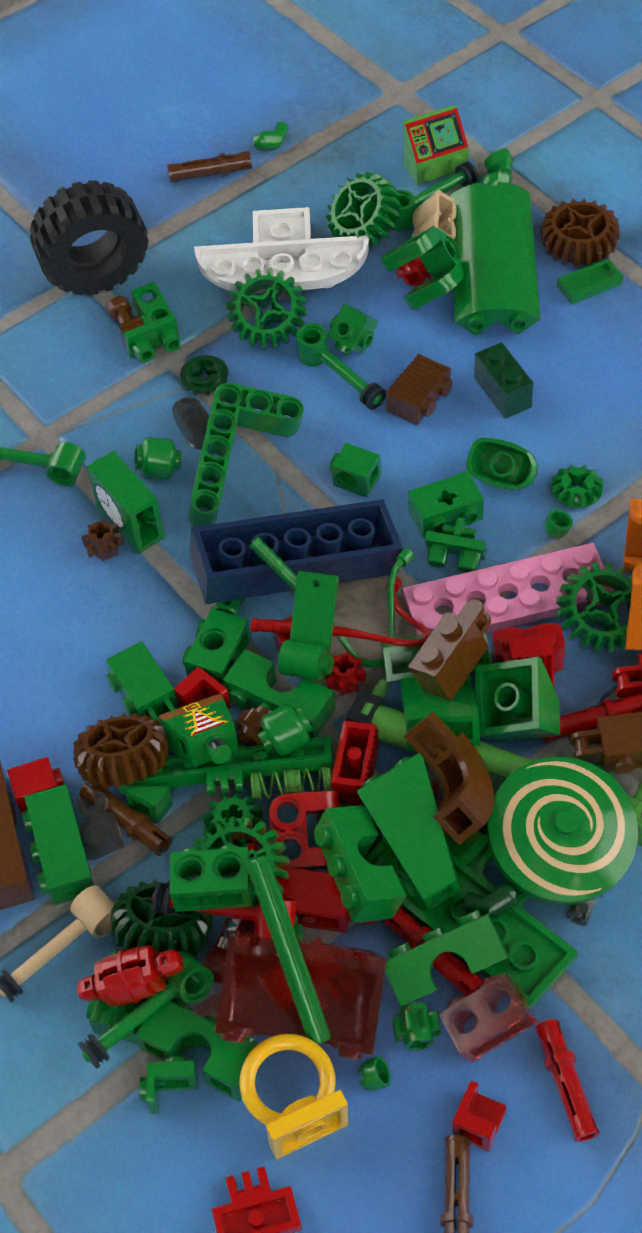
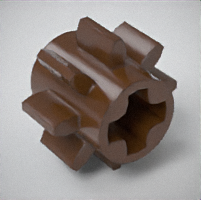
M104 520L97 521L92 525L89 524L88 534L82 535V541L87 549L88 556L93 557L95 555L102 561L118 556L117 546L124 545L123 536L119 532L118 524L111 525Z
M262 706L252 708L250 711L244 709L235 721L239 725L237 731H239L237 734L238 739L246 746L263 745L258 736V733L263 731L261 718L272 711Z

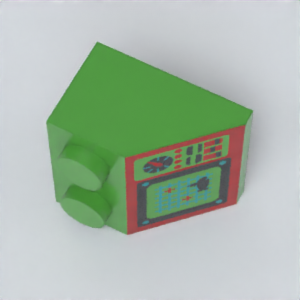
M456 105L403 121L404 166L417 185L454 174L457 166L468 161L469 147Z

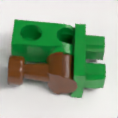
M155 281L130 290L134 311L138 316L136 318L131 317V306L125 297L118 296L107 303L106 311L111 319L119 321L123 345L131 359L136 357L143 364L155 357L154 350L164 347L166 352L170 353L180 349L177 319L172 314ZM152 293V300L144 302L140 299L144 294Z

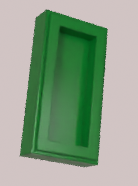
M607 258L557 278V287L572 305L622 285L624 276Z

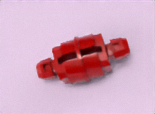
M150 945L138 946L128 950L122 949L116 954L95 962V975L92 974L82 978L77 983V994L83 1001L91 1002L101 999L111 1007L122 1006L132 1002L138 1003L144 998L154 996L157 992L165 990V977L168 978L176 975L184 968L182 955L175 950L158 953Z

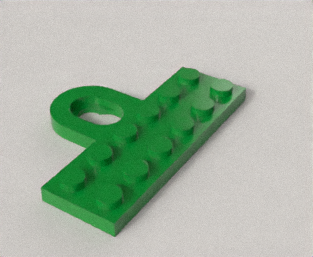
M487 834L462 861L451 853L461 892L430 911L385 839L364 858L367 862L376 866L393 865L407 896L401 907L422 927L428 926L431 930L443 926L445 932L448 933L460 927L457 919L472 913L462 910L467 891L486 897L499 887L489 883L483 873L486 866L493 860ZM518 890L517 904L500 917L492 918L509 957L478 972L530 1012L578 958V951L522 908L531 897Z

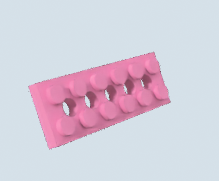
M594 543L404 587L402 588L403 598L409 615L426 626L431 633L444 616L435 611L438 607L448 606L453 610L452 614L458 615L469 600L473 598L481 599L485 602L484 611L491 617V623L485 633L555 617L557 611L563 608L556 604L557 597L563 595L559 589L562 584H569L564 578L571 573L578 575L577 571L581 566H585L590 571V566L594 562L599 564L601 570H603L604 566ZM536 583H543L549 589L539 592L533 589L532 586ZM601 585L604 590L614 593L613 588ZM585 589L577 593L576 606L578 611L584 610L588 606ZM503 591H512L517 596L513 599H505L499 594ZM414 627L416 635L424 634Z

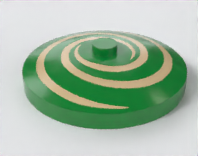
M547 757L520 767L502 783L495 794L493 811L487 821V839L491 855L498 869L520 892L548 904L578 905L595 900L606 894L625 875L636 853L638 823L628 795L620 784L607 772L580 759Z

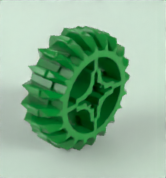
M366 171L364 175L356 173L354 180L347 178L345 186L338 185L340 191L337 195H331L334 201L332 204L327 205L329 211H331L326 215L328 222H330L327 227L332 232V235L334 237L356 236L357 238L366 235L369 238V250L373 243L380 245L382 237L389 238L387 232L390 228H396L393 221L400 217L397 210L401 207L398 200L400 195L395 190V187H393V184L380 174Z
M270 267L267 269V275L263 276L260 269L255 270V278H251L246 273L244 275L246 283L236 281L235 286L238 291L229 292V297L233 301L226 303L227 310L232 311L227 314V319L229 322H234L231 326L233 332L240 331L239 339L241 341L250 337L249 345L251 347H254L257 341H260L261 349L263 350L266 349L267 342H272L273 348L277 349V340L282 339L283 343L288 344L289 338L287 334L289 333L296 337L298 330L295 326L301 327L305 324L301 317L307 315V308L303 307L307 301L305 296H299L302 293V287L300 285L293 286L295 280L292 276L284 281L285 275L282 270L275 277ZM267 289L263 295H253L258 290ZM279 291L289 299L291 303L290 312L285 311L284 307L277 303ZM271 303L272 310L268 309L266 313L262 314L261 308H267ZM244 305L256 314L254 327L242 315ZM271 322L282 323L276 328L266 329Z
M594 562L590 566V571L585 566H581L577 571L578 575L571 573L568 576L567 581L569 584L561 585L559 591L563 595L557 597L556 604L563 608L557 611L556 616L560 619H567L561 624L562 630L572 629L569 640L574 641L577 637L581 638V649H585L589 643L593 644L592 649L594 653H599L602 645H604L608 654L615 650V645L621 650L626 648V629L629 620L632 574L628 578L624 577V566H620L614 572L612 571L611 562H607L603 570H601L597 562ZM601 585L611 587L617 592H608ZM585 589L588 606L578 613L576 606L577 593ZM626 602L628 619L626 625L621 627L618 623L617 609ZM598 603H601V606L603 604L606 606L611 605L606 613H604V609L602 612L598 609L594 610ZM588 623H597L604 631L594 629Z
M233 816L229 818L228 828H225L221 821H216L217 833L213 835L209 830L205 829L203 830V835L207 842L205 844L199 841L194 842L193 846L201 850L220 849L226 845H235L233 841L241 839L257 842L263 848L256 852L253 849L250 850V859L262 855L268 856L276 880L289 879V873L279 869V867L290 863L288 856L279 855L286 849V846L282 841L275 842L278 834L274 829L265 833L266 824L263 821H259L253 827L252 819L246 816L242 821L241 827H239L238 820ZM228 872L223 877L231 878L237 874L235 872ZM193 874V875H190L189 877H190L191 879H196V878H198L200 875H198V874ZM252 883V903L257 906L259 900ZM278 883L280 892L283 894L285 889Z

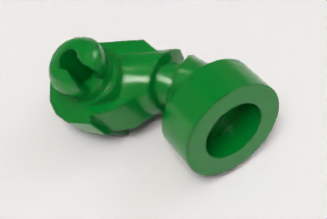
M508 149L497 150L484 160V165L489 174L482 177L483 186H497V182H511V167L514 159Z

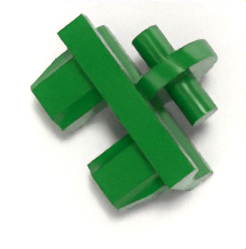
M458 517L455 526L444 524L442 533L426 532L425 543L428 549V565L445 568L449 553L460 555L457 566L458 570L466 573L475 571L480 564V560H485L486 542L475 539L476 529L465 528L466 519Z

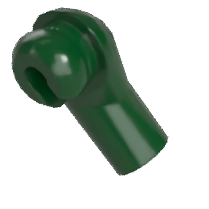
M503 883L486 897L467 891L462 910L469 912L478 910L480 915L490 914L491 918H498L517 904L518 889L511 883Z

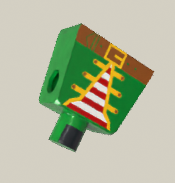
M221 694L159 715L161 726H163L164 732L167 733L169 749L190 766L197 767L210 761L216 764H223L230 759L232 753L238 750L233 719Z

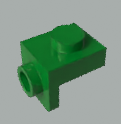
M181 1056L167 1058L165 1062L147 1063L146 1077H140L139 1090L141 1102L146 1101L151 1114L159 1113V1091L194 1090L199 1088V1074L195 1061Z

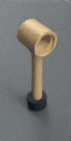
M93 885L86 888L74 899L70 911L76 917V920L11 974L5 969L1 971L3 975H0V996L7 997L12 1003L14 1001L13 996L17 997L16 993L20 995L24 993L20 985L83 932H90L94 938H102L112 932L110 929V916L114 902L99 886Z

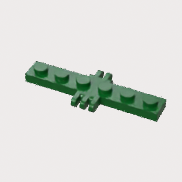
M331 736L310 739L306 745L284 757L278 755L274 749L267 752L264 745L245 747L244 744H239V742L238 750L232 753L230 759L223 764H216L210 761L194 767L190 766L178 755L169 756L165 760V767L157 769V775L147 776L145 782L136 781L132 786L129 784L122 785L120 791L121 794H125L127 787L166 786L170 789H179L183 786L205 784L207 794L213 795L216 794V786L221 785L222 793H230V784L235 785L237 792L244 791L245 781L250 780L251 773L261 772L262 777L272 776L273 771H276L278 776H284L283 771L287 769H299L300 772H304L306 768L310 772H319L321 767L329 766L331 769L333 768Z

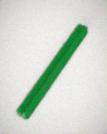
M262 855L252 858L247 862L246 866L306 1037L318 1045L330 1039L331 1034L269 857Z

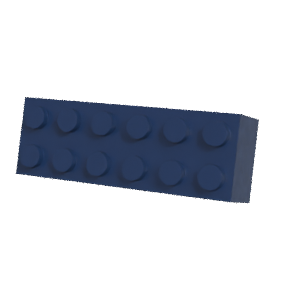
M383 499L191 527L189 554L206 605L294 591L249 547L257 537L272 549L296 575L298 571L339 576V583L390 575L393 566L397 562L396 557L403 550V546Z

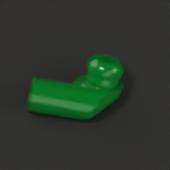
M278 122L273 131L260 132L253 138V146L257 150L278 149L289 130L288 125L284 122Z

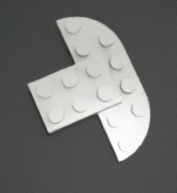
M309 207L253 211V243L194 246L197 266L203 276L214 285L225 290L238 291L235 283L236 281H241L245 284L244 275L246 273L251 278H255V270L260 269L262 276L267 275L269 267L273 270V276L276 277L277 273L282 270L285 275L284 281L292 276L295 280L293 286L300 285L302 290L331 288L355 274L367 258L369 238L364 235L359 238L348 236L311 239ZM261 289L254 293H263L266 292L267 289Z

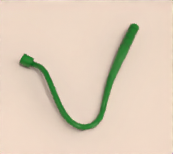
M257 537L249 547L282 580L296 591L297 575L289 566L285 565L286 563L272 549ZM404 548L396 557L397 562L391 570L388 581V637L395 638V579L401 566L406 567L415 557L409 548ZM336 636L350 655L355 659L361 657L351 647L345 637ZM361 657L362 664L366 667L383 665L382 657L375 661Z

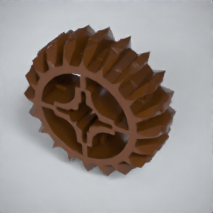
M572 198L570 203L561 201L559 207L552 206L551 211L547 212L544 217L540 233L542 246L545 247L546 254L552 255L554 261L562 259L564 265L574 263L575 268L578 264H584L587 267L591 262L597 263L602 259L609 258V255L615 252L620 237L618 218H615L614 211L607 210L606 204L598 206L596 200L591 203L586 202L585 198L580 202H576Z
M123 713L119 717L110 716V719L104 721L97 720L96 725L87 726L86 732L79 733L78 739L73 742L75 768L78 769V773L82 776L83 781L90 782L91 786L101 784L103 789H107L110 786H116L119 789L122 785L126 784L132 786L136 781L145 782L147 776L157 775V769L165 767V760L169 758L167 733L164 732L163 726H160L159 720L151 719L150 715L140 717L138 713H135L131 716H126Z

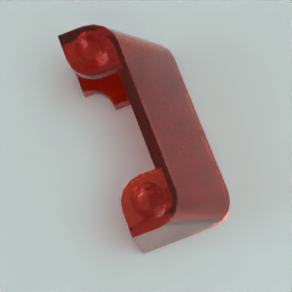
M227 930L214 1027L215 1033L221 1034V1040L244 1043L245 1037H250L254 1034L267 1036L296 1034L306 1037L272 939L263 938L251 932ZM297 939L331 1034L330 1039L324 1043L339 1049L338 1055L345 1058L362 1059V1053L373 1055L387 958L373 950Z

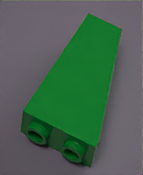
M418 753L413 757H405L394 765V769L384 775H377L368 779L362 788L357 790V793L428 910L430 911L461 892L445 830L434 819V815L439 808L430 774L421 754Z

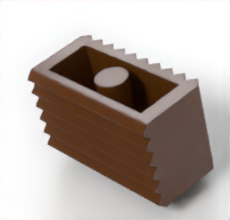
M417 354V357H414V360L404 369L400 377L394 381L390 389H387V411L398 415L399 418L402 417L404 420H408L410 423L413 422L415 425H418L424 416L430 417L435 410L438 399L441 396L446 397L451 391L453 385L451 368L426 356Z

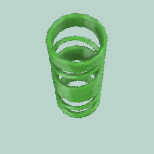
M321 767L316 792H319L321 773H323L324 790L332 791L330 767ZM307 768L303 773L302 787L299 769L283 771L284 794L304 792L306 771L312 791L315 792L312 778ZM276 771L272 773L269 797L261 772L251 773V791L254 801L262 799V788L265 797L268 800L271 798L274 775L276 776L280 794L283 795Z

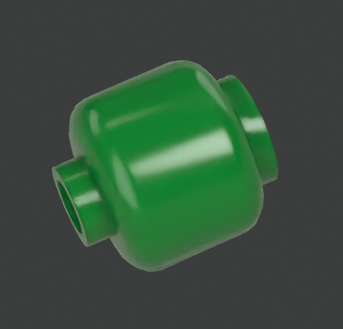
M147 437L141 442V445H136L134 457L135 470H140L144 478L169 479L172 477L174 469H180L181 450H176L174 442L169 438Z
M284 704L261 718L263 731L259 732L258 736L267 752L274 749L278 755L284 757L306 745L310 740L309 732L313 731L300 706L294 708L290 704Z

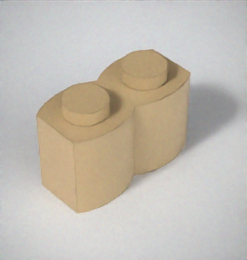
M437 190L417 207L412 215L415 230L411 238L435 226L455 239L456 227L453 220L456 217L457 209L454 199Z

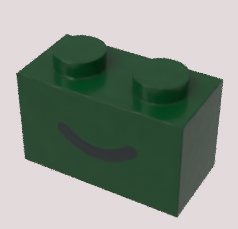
M502 342L475 353L474 379L504 419L532 408L533 381Z

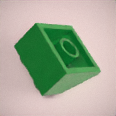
M534 657L475 666V696L479 712L481 738L499 743L560 735L559 698L541 658Z

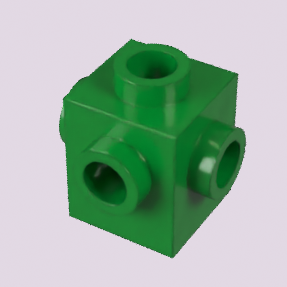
M343 304L340 312L331 320L330 331L327 337L336 341L334 347L350 355L352 351L363 354L364 350L373 342L374 331L379 321L354 307Z

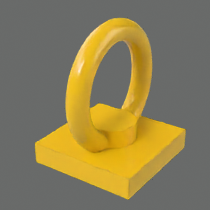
M280 1034L262 1041L248 1054L240 1072L239 1086L241 1097L252 1116L266 1125L269 1146L276 1160L348 1126V1103L341 1089L335 1092L336 1078L333 1064L327 1053L317 1043L296 1034ZM283 1050L303 1053L313 1061L319 1073L320 1084L316 1097L308 1096L299 1099L287 1106L282 1113L271 1110L261 1101L256 1091L255 1079L261 1063L273 1053Z

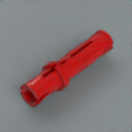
M637 693L615 701L606 699L602 700L600 705L561 715L560 735L542 737L544 743H548L558 738L570 736L575 732L596 728L597 717L642 712V695Z
M401 906L392 920L386 919L385 925L406 943L408 942L411 949L424 944L422 935L433 931L428 926L422 927ZM452 952L440 953L433 963V967L462 992L468 1000L473 999L481 990L478 987L482 988L485 984L482 978L475 973L472 974L470 969Z
M549 1019L535 1026V1031L538 1034L546 1056L544 1060L545 1068L547 1071H551L561 1102L574 1134L575 1142L588 1141L597 1137L600 1131L596 1126L586 1094L574 1066L576 1057L573 1051L568 1050L559 1020Z

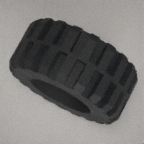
M88 180L86 184H82L80 181L72 183V187L67 189L62 187L57 190L55 196H49L44 200L43 208L39 207L34 215L35 220H32L30 226V242L43 274L52 285L68 293L71 290L75 295H83L84 292L94 295L104 289L107 292L114 289V285L118 283L121 285L126 282L130 274L134 275L139 268L138 263H142L145 258V251H147L149 242L145 224L132 198L127 195L126 191L120 187H115L114 184L104 181L100 184L96 180ZM107 230L101 238L91 244L72 246L77 239L87 233Z

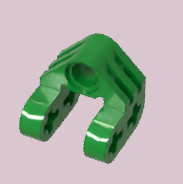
M435 226L410 238L380 258L387 272H391L419 257L427 271L433 276L430 280L413 288L404 295L403 298L411 310L419 308L449 292L464 278L461 255L457 243L451 236Z

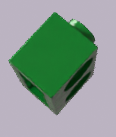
M226 845L220 849L201 850L198 848H187L181 852H170V896L175 912L253 907L252 880L246 866L250 860L248 847ZM228 872H238L234 877H223ZM190 875H200L198 878L194 880H185Z

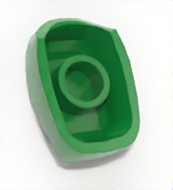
M479 438L475 440L470 448L466 462L467 471L473 477L495 487L510 490H519L531 485L538 475L539 467L536 457L525 448L494 438Z

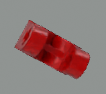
M320 791L283 794L273 800L270 805L269 819L270 830L274 829L278 834L275 842H294L301 850L299 857L295 860H290V863L283 867H306L309 870L328 869L321 848L308 847L306 815L323 814L326 808L340 807L339 792ZM283 806H292L297 810L298 817L292 823H283L277 817L279 809Z

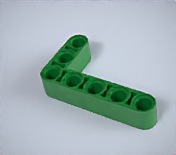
M223 383L216 388L188 512V520L193 527L215 524L217 520L236 426L280 436H293L300 428L304 413V406L300 400L292 396L233 383ZM211 454H217L221 457H214ZM210 480L213 481L215 484H208L205 481ZM204 507L209 509L210 511L205 512L199 510L198 508Z

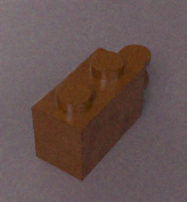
M473 599L468 601L458 615L446 612L409 664L408 668L425 692L452 701L489 645L483 634L491 623V617L484 611V605L480 600Z
M642 712L597 717L596 729L575 732L569 736L570 744L575 747L576 751L573 754V758L589 763L601 762L602 770L616 774H625L634 769L642 768ZM597 744V747L590 748L589 745Z

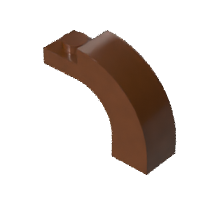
M431 711L404 735V738L421 754L438 776L443 788L444 800L441 808L434 815V819L459 845L483 827L490 818L494 807L493 786L481 756L466 735L462 732L456 737L444 722Z

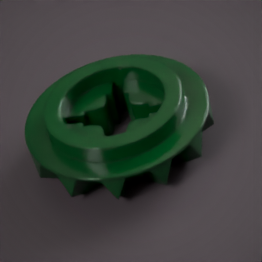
M202 355L190 359L183 365L180 372L181 382L184 384L186 391L192 390L195 395L205 392L209 396L210 392L216 390L220 384L228 383L229 371L226 363L222 359L211 355ZM203 370H205L206 374L208 375L207 380H202L201 375L203 374Z

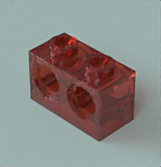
M506 973L487 978L481 983L480 989L469 996L461 995L453 999L448 1004V1009L439 1014L459 1054L472 1063L538 1023L517 982ZM510 996L509 1007L504 1012L497 1013L499 1000ZM476 1016V1027L473 1031L465 1033V1022L469 1018Z

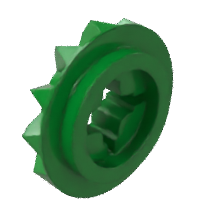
M571 463L568 469L559 468L557 475L552 477L551 491L555 499L561 504L571 508H584L593 505L600 499L603 492V479L598 477L597 470L590 471L585 464L581 468L574 467ZM572 481H574L575 483H580L582 481L583 487L581 488L578 485L571 487Z

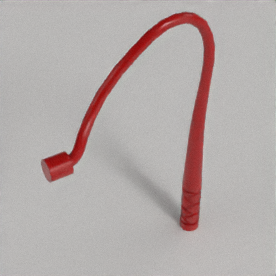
M396 577L394 609L405 621L424 633L423 638L416 640L396 639L341 626H333L332 636L360 638L396 646L416 647L422 646L431 632L426 626L412 618L401 608L395 593L402 587V580ZM252 618L250 627L252 632L262 631L266 633L289 634L291 633L292 621Z

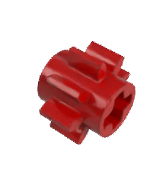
M419 257L397 268V278H402L404 283L409 286H418L424 282L425 278L431 279V274L427 271Z
M348 651L345 654L333 655L334 664L330 675L325 676L327 678V688H334L340 693V696L353 691L358 693V682L366 681V670L362 669V658L355 659Z

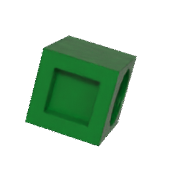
M345 443L340 453H335L330 462L333 485L368 497L381 476L380 455Z

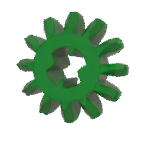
M237 791L233 798H227L222 793L220 803L210 801L208 805L209 812L203 815V823L206 825L204 830H209L213 835L218 832L215 827L216 821H221L225 828H228L229 818L233 816L238 820L239 827H241L242 821L246 816L252 819L253 827L259 821H263L262 808L259 805H255L251 795L242 799L241 794ZM245 839L233 841L235 846L247 847V842L258 844L257 842Z

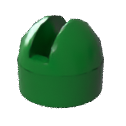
M555 509L549 512L545 519L544 528L550 537L562 538L571 529L573 520L565 511Z
M381 1056L367 1059L360 1064L357 1075L363 1076V1079L359 1081L363 1088L369 1091H377L390 1086V1071L387 1063Z

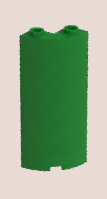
M482 182L465 186L449 195V197L454 199L457 209L456 217L453 220L456 227L454 240L459 247L464 278L453 288L455 323L471 334L478 335L498 321L516 334H520L540 320L530 192L505 182H497V186H483Z

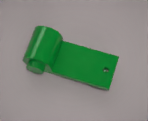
M298 571L290 639L284 641L278 657L280 674L322 681L326 675L331 674L334 657L330 654L339 576Z

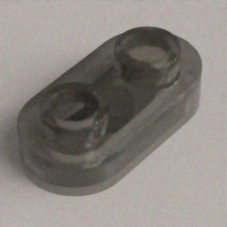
M191 397L182 398L172 407L174 422L188 445L194 449L201 450L209 415L199 400Z

